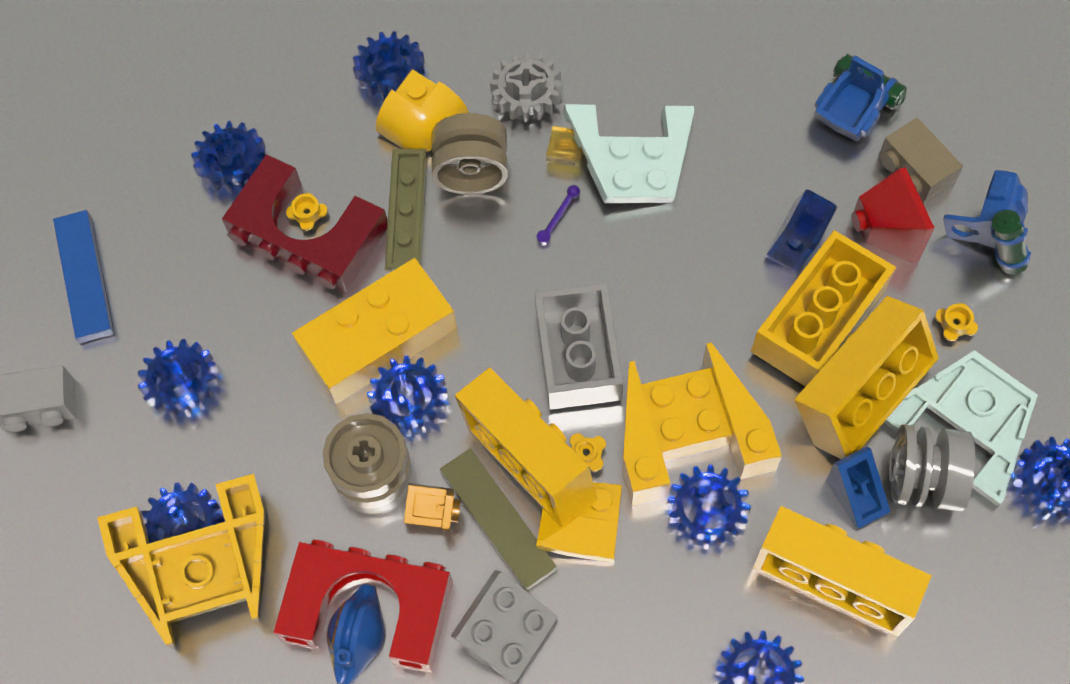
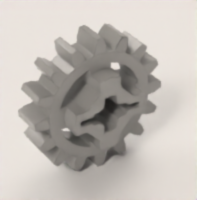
M525 52L524 59H519L516 54H513L511 63L502 60L500 61L501 70H493V80H490L493 104H499V112L501 114L509 110L510 119L514 120L518 115H522L523 121L528 122L529 115H534L537 120H540L542 111L551 114L553 112V104H560V94L563 93L560 70H554V62L552 60L544 64L543 55L539 54L535 59H531L530 53Z

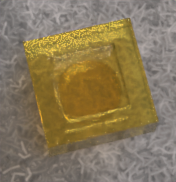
M553 126L546 153V162L580 167L583 150L576 144L573 137L575 134L573 129Z

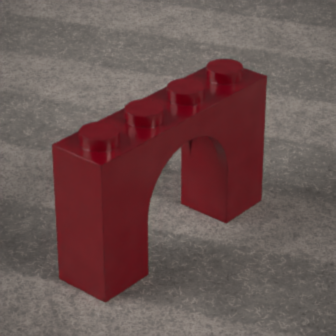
M266 154L222 217V221L228 231L227 236L238 245L245 246L248 244L255 247L262 256L269 260L277 258L285 262L291 270L298 274L304 275L306 272L316 277L320 284L329 289L337 287L347 292L387 230L388 220L385 209L354 196L330 231L314 239L300 240L291 238L279 230V221L302 184L295 167Z

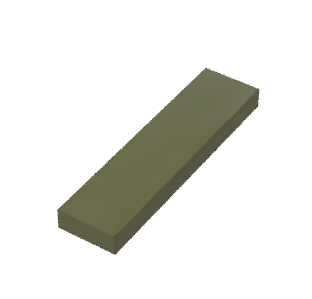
M392 149L385 257L386 275L413 258H416L422 266L427 170L426 149Z
M471 448L440 468V472L445 480L454 489L455 494L526 592L557 571V566L548 553L537 549V538Z

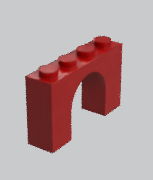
M312 540L311 544L298 543L273 632L280 641L318 649L330 605L337 594L356 582L375 581L393 590L399 600V617L389 653L391 662L397 666L432 672L453 584L451 574L445 571L446 568L432 562H424L422 566L408 564L406 558L390 554L386 555L385 559L372 557L371 552L357 547H349L348 552L333 549V544L322 540Z

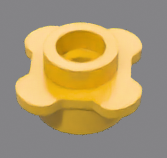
M311 193L297 196L286 210L288 219L296 220L304 231L312 230L314 223L319 218L325 217L328 213L327 206L319 204L316 197ZM310 210L308 214L304 213V211Z
M964 303L953 304L947 309L941 308L935 314V320L941 323L944 329L943 337L948 341H956L959 336L966 334L973 336L978 330V325L974 322L972 310ZM953 320H958L960 324H954Z
M580 433L572 435L569 440L572 450L589 466L591 471L597 472L603 467V460L601 459L602 450L606 448L605 439L601 436L588 438ZM587 449L590 451V454L584 455L583 451Z

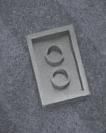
M607 283L534 292L549 409L622 400L623 378Z

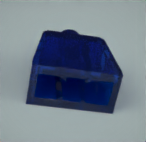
M806 189L793 203L766 257L797 273L818 246L837 209L836 204ZM796 239L801 243L795 248L790 245L788 240Z

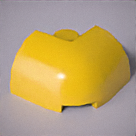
M412 69L396 92L391 90L378 112L375 130L402 149H426L428 152L432 150V130L436 123L446 117L466 114L469 111L461 98L440 81L435 84Z

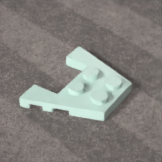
M565 104L563 116L566 122L570 123L575 133L573 137L577 146L581 147L588 161L587 167L604 203H672L675 198L695 111L694 106H664L661 112L664 137L599 136L596 105Z
M974 350L936 374L926 383L912 389L884 423L898 432L901 424L914 425L928 408L957 430L971 432L974 442L992 454L991 459L974 479L972 488L993 504L999 506L1005 498L1006 489L1013 473L1016 458L1038 394Z

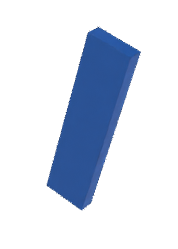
M87 210L54 218L53 222L75 339L80 344L113 335L114 331L91 215Z

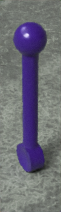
M577 185L568 187L566 198L546 229L537 233V242L540 245L544 246L550 243L552 230L571 201L580 195V189Z

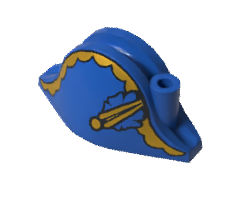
M362 584L350 598L340 605L330 619L326 634L327 646L337 684H353L382 647L385 637V625L375 586Z

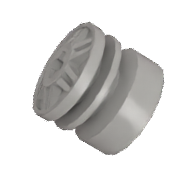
M901 424L891 451L889 465L893 503L906 505L911 496L912 504L922 507L929 490H931V498L935 508L964 511L971 497L974 482L975 444L972 433L969 431L942 429L938 434L935 445H933L930 427L921 426L916 435L913 425Z

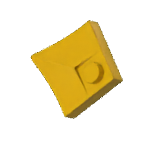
M593 482L597 500L563 529L542 508L536 544L537 549L572 557L614 563L622 485Z

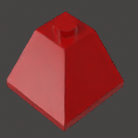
M906 167L898 169L860 195L851 215L855 230L857 232L861 231L867 244L911 263L920 260L935 228Z

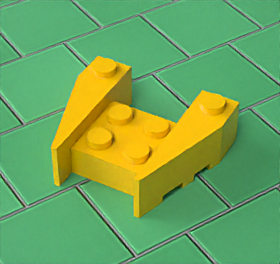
M712 342L706 343L703 357L705 369L641 384L635 361L629 362L622 473L632 506L669 496L671 482L664 462L667 460L730 445L740 479L773 472L778 468L782 454L771 421Z
M254 474L215 484L225 522L153 543H149L143 516L137 506L97 517L108 559L116 568L164 643L169 647L176 646L170 624L246 600L252 621L259 620L265 514Z

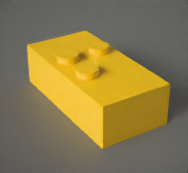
M833 230L759 328L750 352L806 387L845 343L848 336L854 333L886 290L896 266Z
M413 258L292 332L299 351L337 405L455 331L457 324L454 310L416 258Z
M886 296L857 330L848 336L840 349L794 399L814 446L840 459L859 451L936 363L939 357L923 309Z
M490 367L455 394L468 431L562 529L597 500L589 466L565 443L567 439L559 427L554 423L548 426L540 418L542 414L538 407L528 398L523 401Z
M780 506L753 568L898 637L915 619L932 575L885 554V550L875 543L869 541L861 543L848 537V533L836 525L826 524L824 526Z

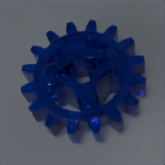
M393 31L389 38H386L384 33L380 32L379 39L376 41L368 37V46L359 45L357 47L359 55L353 56L355 66L353 71L360 88H368L369 96L371 97L380 92L382 100L386 99L391 90L396 92L412 69L421 75H425V59L423 52L420 51L419 43L416 41L410 44V38L407 34L398 39L396 31ZM406 57L411 61L410 66L407 65ZM369 66L372 67V75L368 71Z
M228 121L224 129L215 124V132L212 134L207 131L202 132L205 138L204 142L195 141L194 145L197 152L191 153L195 163L193 167L205 186L211 183L217 192L222 186H226L228 193H232L234 185H239L243 189L245 182L250 179L266 156V146L262 137L258 136L256 129L252 128L248 131L243 122L237 128H234L232 122Z
M181 339L179 346L174 347L169 340L166 341V350L161 351L157 347L153 348L156 355L154 359H143L148 368L147 370L138 371V376L144 381L138 385V389L145 395L143 399L150 407L154 406L158 414L162 415L168 410L171 417L176 418L179 410H183L189 417L192 415L191 407L196 405L199 409L203 410L205 406L202 400L205 397L214 399L215 395L210 387L219 386L220 384L218 378L214 375L219 372V368L215 362H212L214 358L208 350L203 351L198 342H195L190 347L186 339ZM198 365L201 367V379L196 377L199 372ZM157 378H160V379H161L160 383L158 384V387H159V389H160L159 392H158V390H157V384H156V383H157Z
M405 356L403 364L400 365L394 359H391V369L387 371L385 368L379 367L380 380H370L371 387L375 390L367 393L369 402L373 403L370 406L372 414L383 416L394 423L399 430L400 428H405L407 436L412 435L414 427H418L424 433L426 432V422L430 421L435 425L438 423L436 412H446L445 403L441 401L448 399L447 389L442 388L446 385L443 375L436 376L438 372L434 364L425 368L424 358L420 357L416 364H411L409 356ZM393 382V384H392L390 390H387V388H388V387L390 386V384ZM402 387H405L407 393H410L412 396L413 405L404 396ZM430 400L427 407L424 410H422L425 405V402Z
M1049 437L1044 445L1039 440H1036L1030 446V450L1025 448L1019 455L1021 461L1015 464L1013 471L1021 475L1016 476L1012 484L1023 488V491L1017 497L1019 500L1028 498L1031 501L1028 507L1030 512L1039 507L1043 509V519H1047L1052 513H1056L1058 521H1064L1070 513V500H1060L1062 496L1070 497V440L1065 439L1061 445H1057L1054 437ZM1052 457V461L1049 462L1041 460L1039 463L1036 462L1042 458Z
M709 464L706 473H701L698 466H694L691 478L685 473H681L679 476L681 486L672 484L670 488V494L674 497L667 499L666 508L675 511L669 514L668 521L669 523L679 522L676 534L681 536L687 532L690 535L688 544L691 546L697 539H700L704 549H708L712 540H715L717 545L722 548L725 544V536L735 541L739 535L737 528L745 529L748 520L743 516L749 515L751 505L742 502L748 498L749 492L748 490L738 491L737 488L740 485L741 479L739 477L731 481L727 479L728 469L726 468L720 474H715L714 467ZM700 485H709L702 488H697V486ZM724 491L731 498L733 505L726 501L723 494ZM707 502H712L714 507L709 512L702 509ZM683 505H685V509L691 511L694 519L693 522L687 518ZM717 524L722 526L716 529H706Z
M175 483L174 492L171 493L165 488H161L160 495L162 498L157 501L150 497L147 501L152 506L151 510L141 511L143 519L147 521L145 527L149 543L160 541L158 528L165 531L163 539H167L224 522L222 515L216 513L221 508L215 499L211 500L212 495L208 490L203 489L199 492L194 483H190L186 491H184L180 483ZM198 505L204 511L205 521L197 517L199 513Z
M748 631L743 635V644H740L734 638L730 640L729 647L732 653L722 650L719 659L726 665L717 666L715 674L724 677V680L718 684H759L757 683L756 676L750 674H753L760 661L762 675L767 677L763 684H803L804 677L795 675V671L800 669L803 664L800 660L791 661L790 656L794 651L793 646L787 647L784 650L779 647L782 638L779 635L774 638L773 642L767 641L766 631H761L758 639L753 640L752 635ZM753 651L752 658L747 663L739 662L735 664V661L742 654ZM770 654L777 658V660L781 663L782 667H778L773 662V660L770 658Z

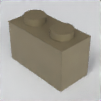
M918 117L885 137L879 153V157L887 170L895 172L906 167L923 204L954 185L963 168V165Z

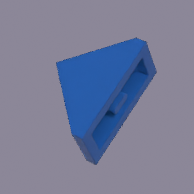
M866 446L834 463L826 482L856 528L859 529L891 512L871 448Z

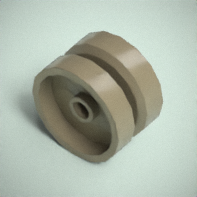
M466 113L449 116L436 123L432 130V178L440 188L452 193L469 195L490 192L505 183L508 179L506 127L499 120L487 115Z
M369 413L353 415L338 423L327 436L322 452L324 468L341 498L353 506L368 509L386 506L397 499L409 484L412 466L405 439L397 426L385 417Z

